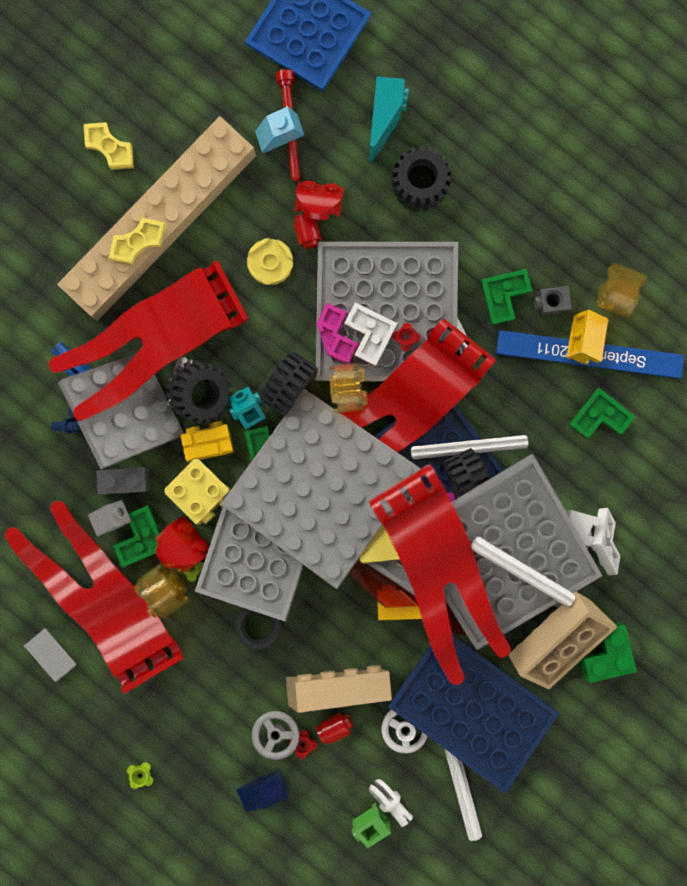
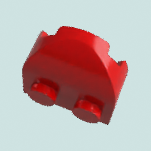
M313 181L298 182L295 199L296 213L304 211L306 218L327 220L330 214H335L337 217L340 216L344 187H339V185L334 183L318 185Z
M184 515L169 524L155 539L158 546L155 552L162 564L168 569H179L181 573L189 571L205 559L209 550L207 543Z

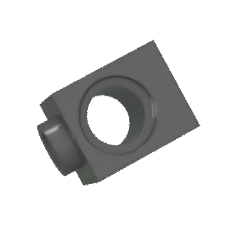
M569 286L540 289L537 296L534 297L535 310H539V315L548 316L568 313L572 309ZM547 297L555 298L557 306H549L546 301Z

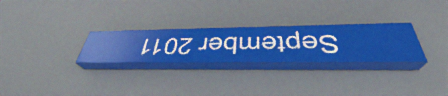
M498 331L497 355L675 379L682 378L684 355L604 344L602 361L596 363L589 360V364L586 365L566 358L569 345L568 339Z

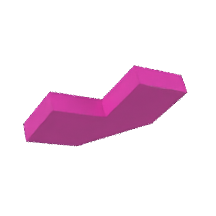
M326 303L316 324L327 355L350 365L359 343L339 334L348 312Z

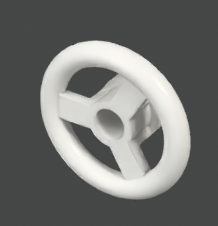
M390 710L385 716L381 728L385 743L392 750L399 753H412L421 748L428 736L421 732L418 741L410 745V741L413 740L416 734L415 726L408 721L400 723L393 719L397 713ZM389 726L396 729L397 737L402 741V746L396 744L391 739ZM409 727L410 731L407 734H403L401 729Z

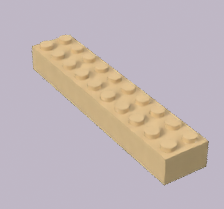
M219 116L57 285L92 318L98 321L256 157L254 147ZM141 218L166 223L162 247L145 249L136 257L133 265L108 259L113 235H126L132 232L139 225Z

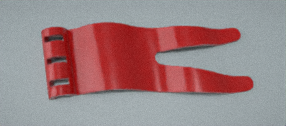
M217 260L203 270L200 267L191 271L165 290L134 305L90 342L53 357L49 361V369L53 373H59L89 364L114 353L135 338L142 341V348L109 384L74 408L73 415L75 419L84 421L121 403L163 367L191 352L223 330L227 331L240 326L248 320V317ZM217 273L218 277L208 282L207 278ZM227 292V297L221 300L217 299V296ZM237 311L238 315L231 319L227 318L226 315Z
M443 318L431 331L428 339L400 364L378 388L341 414L361 428L387 415L394 416L397 421L396 424L379 440L399 453L441 420L481 381L485 373L497 360ZM448 329L450 331L449 335L441 342L439 338ZM463 343L467 344L468 346L459 356L456 353ZM482 356L485 361L478 369H475L473 367L474 364Z
M431 465L425 466L369 500L371 508L384 526L404 567L431 647L450 683L454 685L462 683L464 675L456 655L444 597V587L448 583L452 582L457 586L474 622L496 654L502 658L508 656L510 646L503 636L492 611L468 536L445 488ZM425 474L432 484L429 488H426L420 478ZM406 487L412 498L406 500L400 489ZM386 499L392 510L386 512L380 501Z
M53 502L51 504V511L59 528L76 550L94 581V585L91 588L85 589L79 585L64 569L36 548L18 528L12 527L6 531L5 538L15 554L38 577L68 615L93 639L113 676L119 679L122 685L121 690L124 694L184 659L178 643L170 636L148 599L113 564L100 546L76 521L64 502ZM168 646L173 654L172 659L169 658L164 647ZM147 657L150 658L155 669L152 671L145 660ZM127 669H130L135 676V681L132 682L130 676L126 672Z

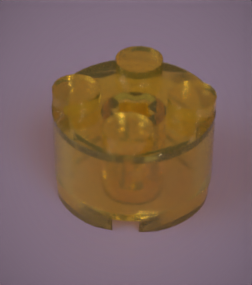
M613 263L608 271V276L610 277L607 283L602 282L599 287L597 306L627 318V315L630 316L640 300L642 294L639 293L640 285L645 287L647 276L624 265Z
M359 363L330 366L329 370L334 371V375L330 376L332 403H337L338 408L334 409V413L363 411L364 406L368 405L367 391L362 389V382H366L365 368L360 367Z
M162 563L140 577L137 585L134 586L137 595L140 598H144L149 605L147 609L154 618L158 616L166 618L190 601V597H185V593L188 590L182 579L174 570L169 572Z

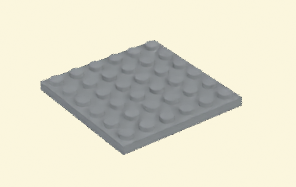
M318 242L317 321L326 303L348 312V315L353 305L357 303L396 322L397 327L395 331L397 332L404 323H410L415 333L420 334L421 339L418 343L411 345L409 351H403L401 345L391 337L377 366L355 355L350 365H347L327 355L316 324V367L318 371L315 381L384 382L400 364L428 339L431 331L443 318L457 328L458 242ZM343 324L339 332L340 335L359 343V345L365 336ZM446 329L439 340L443 342L450 331Z
M304 389L295 401L293 408L281 420L221 505L338 589L358 561L362 552L382 527L368 501L419 471L420 468ZM406 487L400 489L403 495L407 492ZM386 499L380 501L386 512L392 510Z
M532 454L451 502L465 529L470 544L476 537H480L572 593L602 576ZM473 551L485 591L502 634L507 633L559 602ZM452 582L446 584L444 587L446 602L476 650L488 644L487 640L470 615L457 586Z

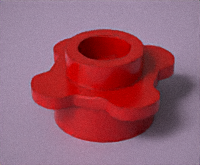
M404 323L398 332L395 331L392 334L393 340L401 345L403 351H409L410 346L418 343L421 339L420 334L415 333L410 323Z
M301 730L299 732L298 745L294 752L299 759H304L311 750L316 749L317 743L311 740L308 736V731Z

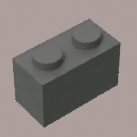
M148 468L96 471L98 495L150 492Z

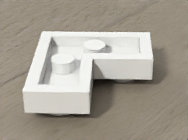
M355 303L344 323L346 326L365 335L355 356L377 366L397 327V323Z
M602 508L598 511L597 517L600 518L598 526L594 525L595 531L591 548L596 552L599 563L604 567L607 574L617 575L620 554L613 543L616 522L609 509Z

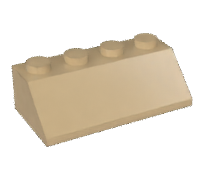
M577 592L574 593L576 598L571 606L562 604L509 654L521 677L550 689L617 628L590 599Z

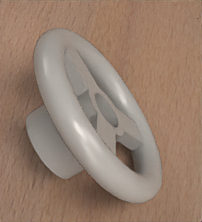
M267 712L260 716L253 726V745L257 752L267 759L280 760L286 758L293 753L298 745V727L295 721L283 712ZM277 718L285 721L291 731H287L282 724H273L270 719ZM263 724L268 730L267 737L269 739L265 748L259 740V730ZM272 732H279L280 738H274ZM284 739H292L290 745L285 750L277 753L271 752L275 744L283 742Z

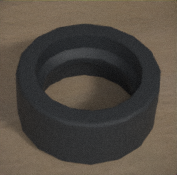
M245 608L239 614L236 622V633L240 641L247 647L255 650L271 646L279 637L282 628L281 620L270 617L273 623L271 634L263 640H255L245 630L246 619L255 611Z

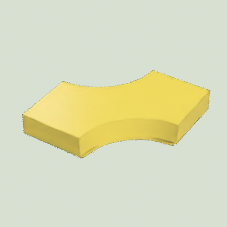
M107 122L84 124L86 149L101 152L107 158L111 170L134 168L133 147L131 143L121 142L110 134Z
M141 218L139 225L132 232L126 235H113L108 259L133 265L136 257L145 249L162 247L166 223Z

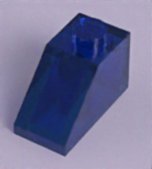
M280 769L236 789L246 812L267 808L288 798L290 791Z

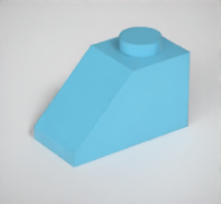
M289 107L267 115L255 130L262 153L304 136L298 114Z

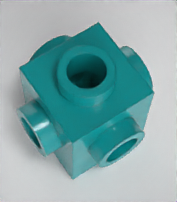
M249 387L236 392L232 397L228 398L232 405L229 408L231 415L235 421L239 419L245 429L266 418L261 409L264 403L260 400L258 393L252 394Z

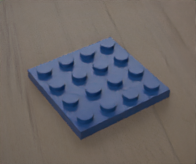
M271 0L245 40V45L283 69L292 70L295 76L324 92L371 18V13L351 0Z

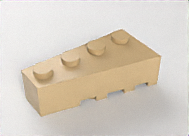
M381 665L368 666L367 670L358 671V668L344 669V672L335 673V671H325L316 675L301 674L294 677H286L288 706L298 713L392 700L389 671L381 669Z

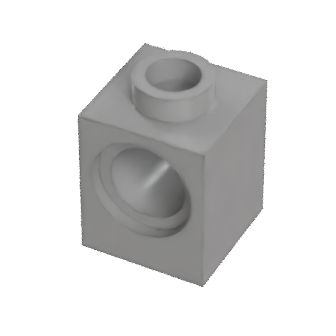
M122 500L105 505L88 514L97 536L114 531L131 522Z

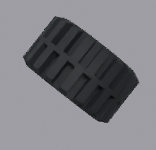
M419 146V150H415V147L409 149L408 154L405 151L401 154V159H397L392 176L394 195H398L397 200L400 203L402 201L405 202L404 206L408 209L410 206H413L415 211H418L419 208H423V211H426L430 206L432 208L436 207L438 202H442L445 195H447L452 178L450 177L451 167H448L449 162L447 158L442 159L443 154L440 151L436 154L432 147H429V150H424V146ZM424 169L432 174L435 183L429 188L419 189L409 182L408 175L414 170Z
M293 351L280 362L261 391L260 400L285 416L293 408L295 401L302 391L309 389L317 375L318 368Z
M199 361L183 363L184 368L178 366L175 369L177 373H171L169 378L172 381L167 383L166 388L170 389L166 393V398L171 399L168 402L169 406L174 408L173 411L176 414L195 423L201 424L203 422L207 424L211 423V419L214 421L219 419L218 414L223 415L226 412L225 406L230 405L231 401H228V397H232V391L228 389L232 386L231 382L226 380L228 378L226 373L221 372L222 370L218 367ZM204 380L207 388L206 394L199 403L193 404L191 398L193 387L199 381Z
M471 448L444 460V470L457 499L490 479L480 457Z

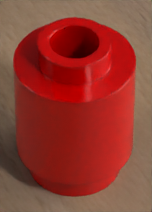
M304 213L296 216L293 225L299 246L305 247V249L317 247L318 242L322 239L316 219L306 218Z
M339 712L321 721L316 730L324 745L327 743L332 744L350 735L353 724L348 714L343 715L342 712Z

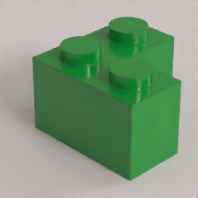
M620 622L614 623L617 628L599 643L601 650L588 653L580 661L583 678L589 683L637 672L625 624Z

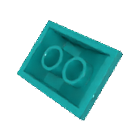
M376 78L369 161L375 160L399 122L401 111H406L409 88H404L405 79Z

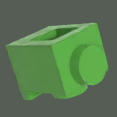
M376 802L372 804L371 809L352 820L353 836L358 842L362 841L367 848L391 834L389 818Z

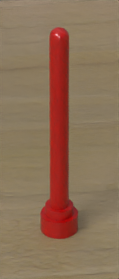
M292 70L277 71L275 73L276 83L282 89L283 107H289L293 110L291 87H293L294 73ZM295 139L287 144L291 179L297 182L300 180V170Z

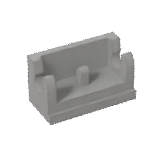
M46 628L24 645L55 682L63 678L76 665Z

